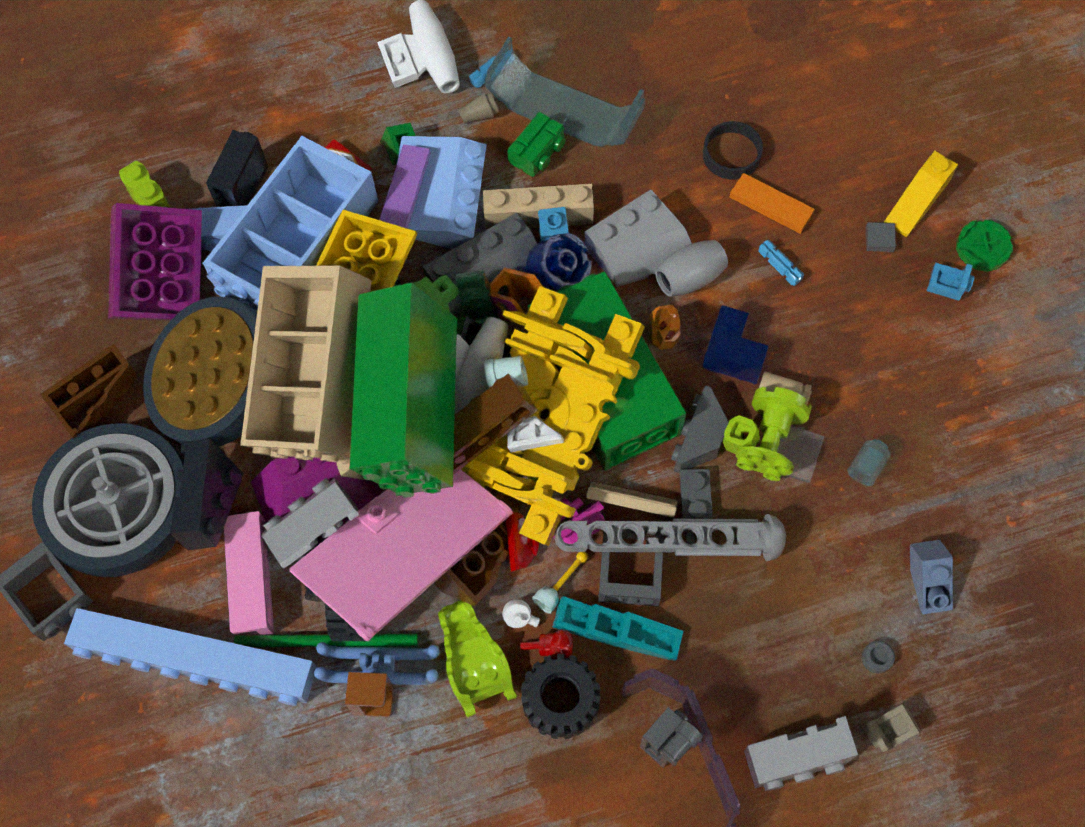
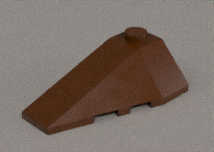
M502 492L495 496L499 501L501 500L508 505L513 512L525 514L528 507L526 503ZM506 520L433 584L447 595L470 605H477L495 585L502 562L505 561L508 555L509 545Z

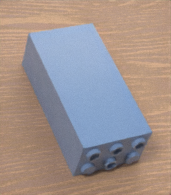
M301 136L203 262L208 273L207 277L215 287L214 291L220 297L238 300L258 310L263 266H316L342 210L363 216L370 214L378 203L372 172Z

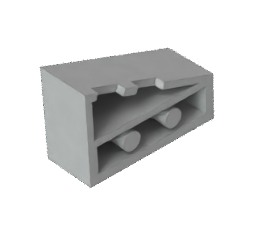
M846 716L837 718L834 724L819 728L814 725L806 728L807 731L792 735L785 734L747 746L744 753L755 788L764 786L765 791H771L783 787V781L795 778L796 783H801L814 779L813 773L825 770L826 775L844 771V765L858 755Z

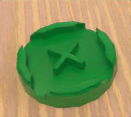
M984 219V221L976 222L977 220L969 222L962 228L956 240V250L960 259L965 264L973 265L972 268L975 270L987 272L997 270L1006 264L1013 251L1010 233L1001 224L992 220Z

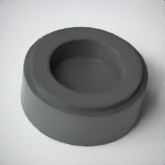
M883 641L869 643L862 652L863 665L870 672L877 674L886 672L895 660L893 649Z

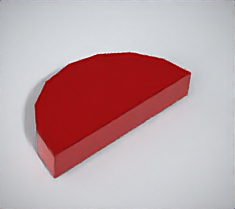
M513 512L506 519L511 572L529 566L534 556L537 555L539 542L519 533L525 519L523 518L524 515Z

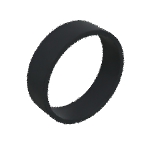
M737 121L720 123L714 126L706 135L703 147L704 163L713 174L724 179H740L743 173L750 175L757 169L763 151L761 137L756 130L745 123ZM738 133L754 143L758 156L748 166L727 168L719 165L711 158L707 146L713 138L720 134Z

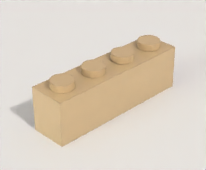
M592 184L483 190L486 230L515 213L521 217L528 228L540 227L538 211L540 209L565 207L568 226L593 224Z

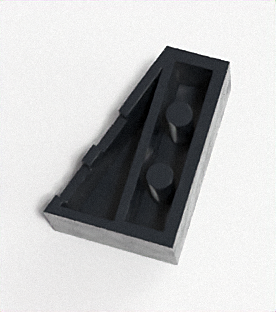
M210 438L182 443L181 453L185 454L182 470H178L177 479L182 481L180 496L175 497L170 534L188 551L217 547L244 473Z

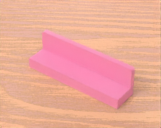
M259 511L228 516L224 526L230 632L233 634L257 631L260 635H274L268 545L262 537V532L266 530L263 526L266 520Z

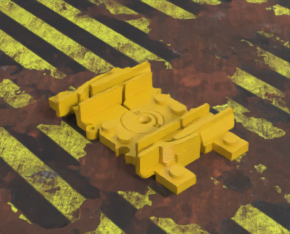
M539 286L527 315L518 311L504 310L502 314L504 317L525 326L524 329L528 331L526 334L515 329L511 339L506 338L505 343L512 347L510 351L511 357L521 356L523 358L528 376V385L524 387L538 409L530 417L536 416L551 429L561 434L564 438V443L510 452L506 434L461 468V470L483 488L486 485L531 505L519 533L549 546L562 516L570 518L576 511L575 508L551 497L554 491L561 494L567 490L573 491L579 479L577 469L587 471L592 467L591 458L584 453L592 449L603 422L611 418L602 411L604 403L611 401L616 404L615 394L622 378L634 379L638 373L640 364L630 358L633 356L645 326L642 323L615 314L603 341L601 338L588 334L567 323L564 326L557 324L568 298L563 294ZM573 351L589 360V364L586 363L581 357L573 353ZM556 364L562 367L560 372L556 368ZM548 409L550 412L549 417L541 419V412ZM520 475V476L529 477V478H538V480H537V482H536V481H534V480H532V479H525V478H520V477H517V476Z

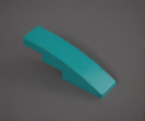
M564 596L559 600L552 626L553 628L565 629L572 634L601 643L672 661L677 660L683 635L682 630L630 612L623 614L597 604L590 606Z

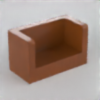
M348 672L345 705L354 716L390 717L394 686L387 674Z

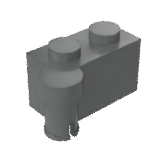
M668 707L643 735L640 748L662 768L668 762L676 766L677 762L691 747L695 748L703 736L690 724L691 721L681 711L676 709L673 712Z

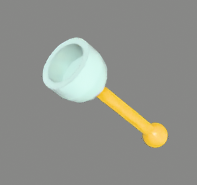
M586 552L577 553V559L553 588L542 587L532 597L533 602L541 610L551 614L557 607L559 602L557 591L576 568L588 560Z

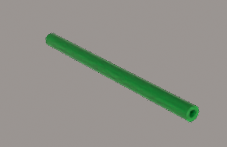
M329 634L235 635L234 643L248 647H317L320 642L341 647L418 646V634H375L371 641H332Z

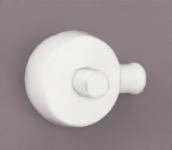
M513 599L506 603L502 612L504 621L512 628H521L527 623L537 627L540 621L539 617L531 615L529 605L520 599Z

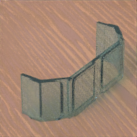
M509 36L487 70L485 77L486 88L514 113L532 120L538 112H541L550 117L551 120L562 124L565 134L600 147L608 144L610 146L624 144L645 107L644 90L642 89L639 90L632 105L619 108L532 73L513 53L512 38Z

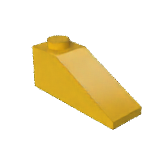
M934 151L918 171L884 223H895V231L907 238L949 184L958 164Z

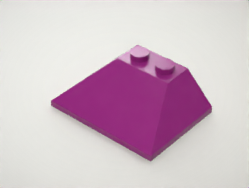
M288 456V459L277 458L272 460L251 481L266 522L277 514L282 518L290 512L288 506L301 496L307 499L315 493L312 488L324 478L330 481L335 477L356 504L358 511L376 496L378 497L382 494L378 483L372 480L341 476L336 462L322 461L320 458H313V460H301ZM347 516L343 518V524L341 526H343L347 521H349V518ZM321 535L318 536L317 544L322 543L328 536L326 538H323Z

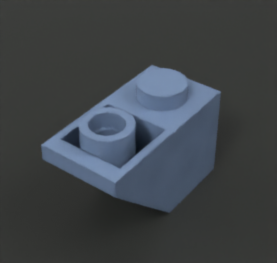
M940 540L910 544V571L921 613L929 614L953 610L952 555Z

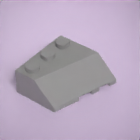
M651 189L585 231V249L617 287L649 278V275L655 274L656 269L667 257L675 251L692 244L685 227Z
M335 477L330 481L324 478L312 488L315 493L307 499H304L303 496L299 497L288 506L290 512L282 518L277 514L263 525L266 530L262 532V537L283 569L311 550L318 543V536L321 535L323 538H326L336 532L343 524V518L347 516L351 521L359 515L356 504Z

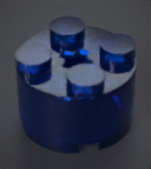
M563 233L535 244L529 251L524 271L525 273L535 275L544 288L557 292L563 286H572L582 282L590 274L591 260L588 261L586 254L588 249L582 240L573 234Z

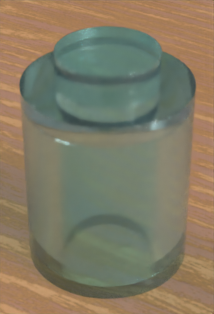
M876 439L865 441L847 469L848 474L860 484L872 486L891 457L888 446Z

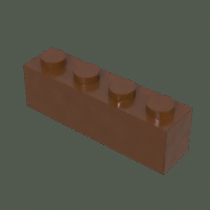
M509 373L496 380L493 386L481 395L474 397L467 406L458 413H455L453 475L538 411L523 384Z

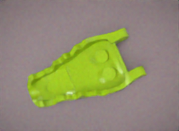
M457 601L443 607L438 612V616L444 633L447 676L453 693L466 716L471 717L476 714L474 703L504 692V696L508 701L517 698L506 657L499 645L492 640L486 628L478 621L472 605L463 601Z

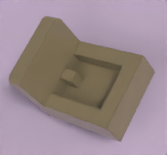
M901 704L879 718L866 723L869 728L867 736L876 749L880 747L882 752L889 751L921 732L905 704Z

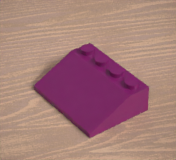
M115 203L111 207L109 319L170 321L184 308L200 300L202 210Z

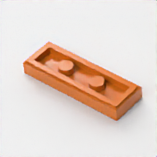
M745 173L742 174L729 196L733 200L799 234L802 233L815 210Z

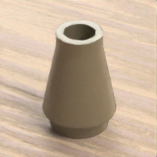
M483 93L466 106L460 108L459 112L464 124L472 121L493 118L494 114L499 113L492 93L486 95Z

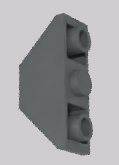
M705 386L702 395L697 393L691 406V410L695 411L692 420L686 419L681 435L685 436L682 445L677 443L671 460L676 461L674 472L679 473L680 470L691 469L715 459L718 455L724 438V432L729 422L711 387Z

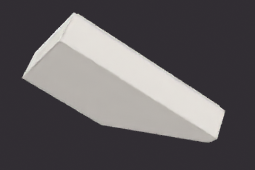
M536 416L528 417L507 433L508 449L510 452L564 443V438L561 434L551 429Z

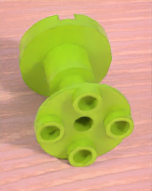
M760 387L755 391L752 406L755 411L763 416L759 427L764 433L760 447L746 446L737 449L736 465L743 470H754L763 473V476L768 480L780 481L781 476L790 475L794 470L792 462L782 454L777 453L780 440L788 436L791 425L803 424L808 421L812 406L811 404L806 406V398L792 390L775 387L774 392H766L767 387Z

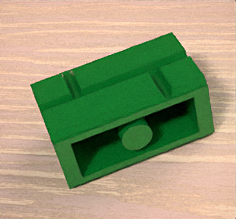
M538 112L507 149L509 163L518 169H522L523 172L532 177L539 170L544 171L550 163L551 155L555 151L560 152L565 144L566 139L564 138L563 125Z

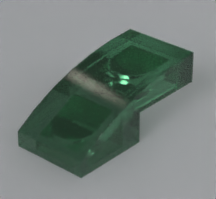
M484 270L456 274V282L466 315L479 324H484L488 317L498 319V312L491 298V286Z

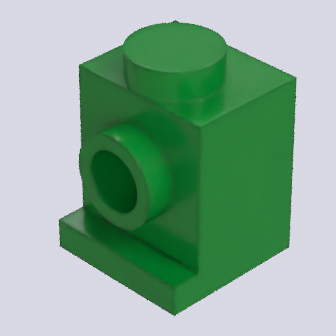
M411 123L386 127L380 142L385 146L392 165H397L402 136H416Z

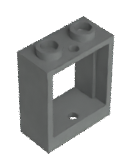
M627 529L622 532V539L638 540L637 534L633 530ZM657 530L654 536H644V540L658 538L661 544L664 541V536L661 535L659 530ZM603 531V543H602V544L606 543L607 540H608V537H607V534H606L605 531ZM602 552L598 602L659 606L663 552L654 553L653 586L608 583L610 552Z
M43 542L0 574V592L32 634L43 641L59 634L63 626L74 617L77 608L87 610L88 606L93 602L67 567L52 554ZM53 565L76 595L39 623L17 592Z

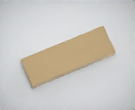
M591 482L586 497L592 500L673 518L677 506V501L674 499L598 482Z

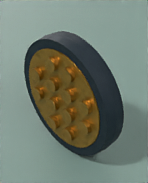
M228 297L205 298L184 308L164 327L150 352L145 368L143 385L144 400L148 414L162 433L180 443L210 438L218 447L242 436L257 310L253 307Z

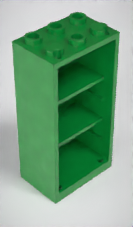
M605 271L597 275H588L582 282L572 286H563L557 291V293L563 294L568 298L557 324L564 326L567 323L604 341L615 314L633 320ZM642 335L632 358H630L640 364L636 377L634 379L623 377L615 394L617 403L608 401L602 407L603 413L608 414L611 418L603 422L592 448L604 471L681 436L686 412ZM573 351V353L581 357L586 363L589 364V360ZM556 364L555 366L560 372L562 367Z
M413 283L359 294L349 469L364 476V479L372 480L378 483L380 488L389 489L395 492L396 496H403L404 498L413 497L414 493L417 492L434 494L441 492L443 488L453 487L457 318Z

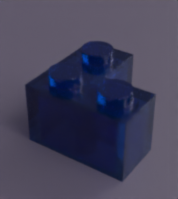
M724 305L721 306L702 368L757 384L769 346L742 338L749 313Z

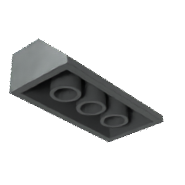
M515 213L423 266L425 276L432 283L441 276L447 275L458 286L460 292L455 299L448 303L450 313L456 318L468 316L489 304L481 293L504 267L536 276L547 269V264L532 232L521 217ZM502 286L498 294L504 295L509 292L507 286Z

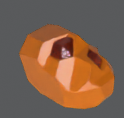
M672 305L655 308L650 313L648 321L651 344L659 350L673 348L679 342L681 336L678 310Z

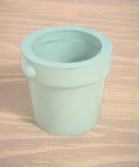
M521 356L499 359L490 358L484 361V371L489 388L493 386L496 380L506 376L508 373L521 382L523 386L528 385L527 371Z

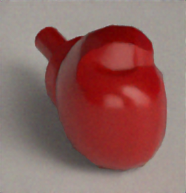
M560 629L555 633L540 634L538 642H520V649H539L540 656L550 655L551 659H557V654H564V658H569L573 652V636L568 630Z

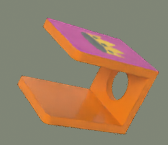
M504 267L481 294L500 319L510 321L502 315L504 310L518 311L525 314L517 301L522 296L534 299L539 286H543L533 274ZM504 285L509 290L508 297L498 294L499 289Z

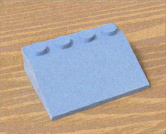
M402 136L398 160L403 144L429 148L431 153L408 229L418 233L415 240L454 249L472 239L475 231L487 144L462 137Z

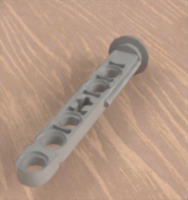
M770 514L765 515L763 522H758V519H673V522L595 521L587 525V521H567L558 527L555 533V542L561 550L567 552H586L587 549L594 552H675V556H761V553H763L765 560L770 561L777 559L782 554L786 543V532L781 521L776 516ZM565 529H572L577 534V542L573 544L565 543L561 538V532ZM596 529L605 531L608 537L607 542L604 544L594 542L591 536L592 531ZM630 529L637 534L638 540L635 544L624 542L622 539V532L624 530ZM657 530L661 531L662 536L667 537L662 544L659 543L658 538H648L646 544H643L644 536H654ZM684 530H692L696 534L697 542L690 545L683 541L682 532ZM721 530L724 532L727 538L726 543L723 545L716 544L711 537L712 531Z

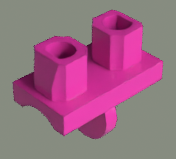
M565 497L560 500V502L576 509L574 515L567 521H587V525L595 521H606L600 512L604 508L600 501L591 502L581 511L577 512V509L584 505L579 497L573 502H570ZM565 529L561 532V538L565 543L573 544L577 542V534L572 529ZM601 529L592 531V534L599 532Z

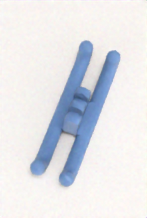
M320 642L316 647L317 652L324 657L359 659V665L363 670L333 671L324 667H317L314 671V676L324 682L347 683L348 672L387 674L392 684L429 685L435 683L439 677L438 672L433 669L425 673L394 672L395 660L423 661L437 658L440 654V649L437 645H431L429 648L341 647Z

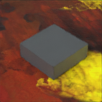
M867 222L865 227L866 251L894 252L896 248L895 223Z

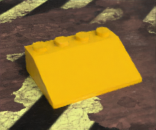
M342 210L316 266H342L372 280L370 292L393 287L418 233L414 230Z

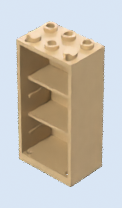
M263 266L241 437L242 446L252 447V453L270 455V457L288 459V456L301 460L320 458L322 461L339 462V457H350L359 294L371 291L372 280L342 266Z

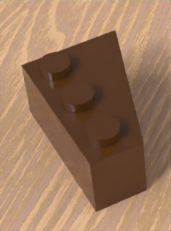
M112 344L40 395L74 439L79 433L100 426L138 376L116 346Z

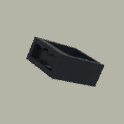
M232 130L206 181L216 207L248 205L268 169L259 139L250 132Z

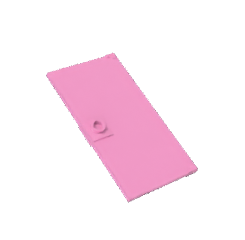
M460 469L453 475V487L443 488L439 493L417 492L414 493L413 497L404 498L403 496H396L395 492L387 489L360 509L357 517L347 521L336 532L290 568V572L354 628L364 640L369 641L503 521L511 516L513 511L503 501H499Z

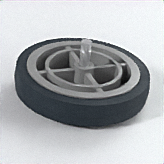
M107 424L79 433L74 439L71 438L54 452L38 476L32 498V515L38 535L59 561L88 575L117 577L128 575L150 566L162 558L176 542L170 531L175 497L180 496L182 480H178L177 476L178 470L183 469V458L162 436L138 425Z

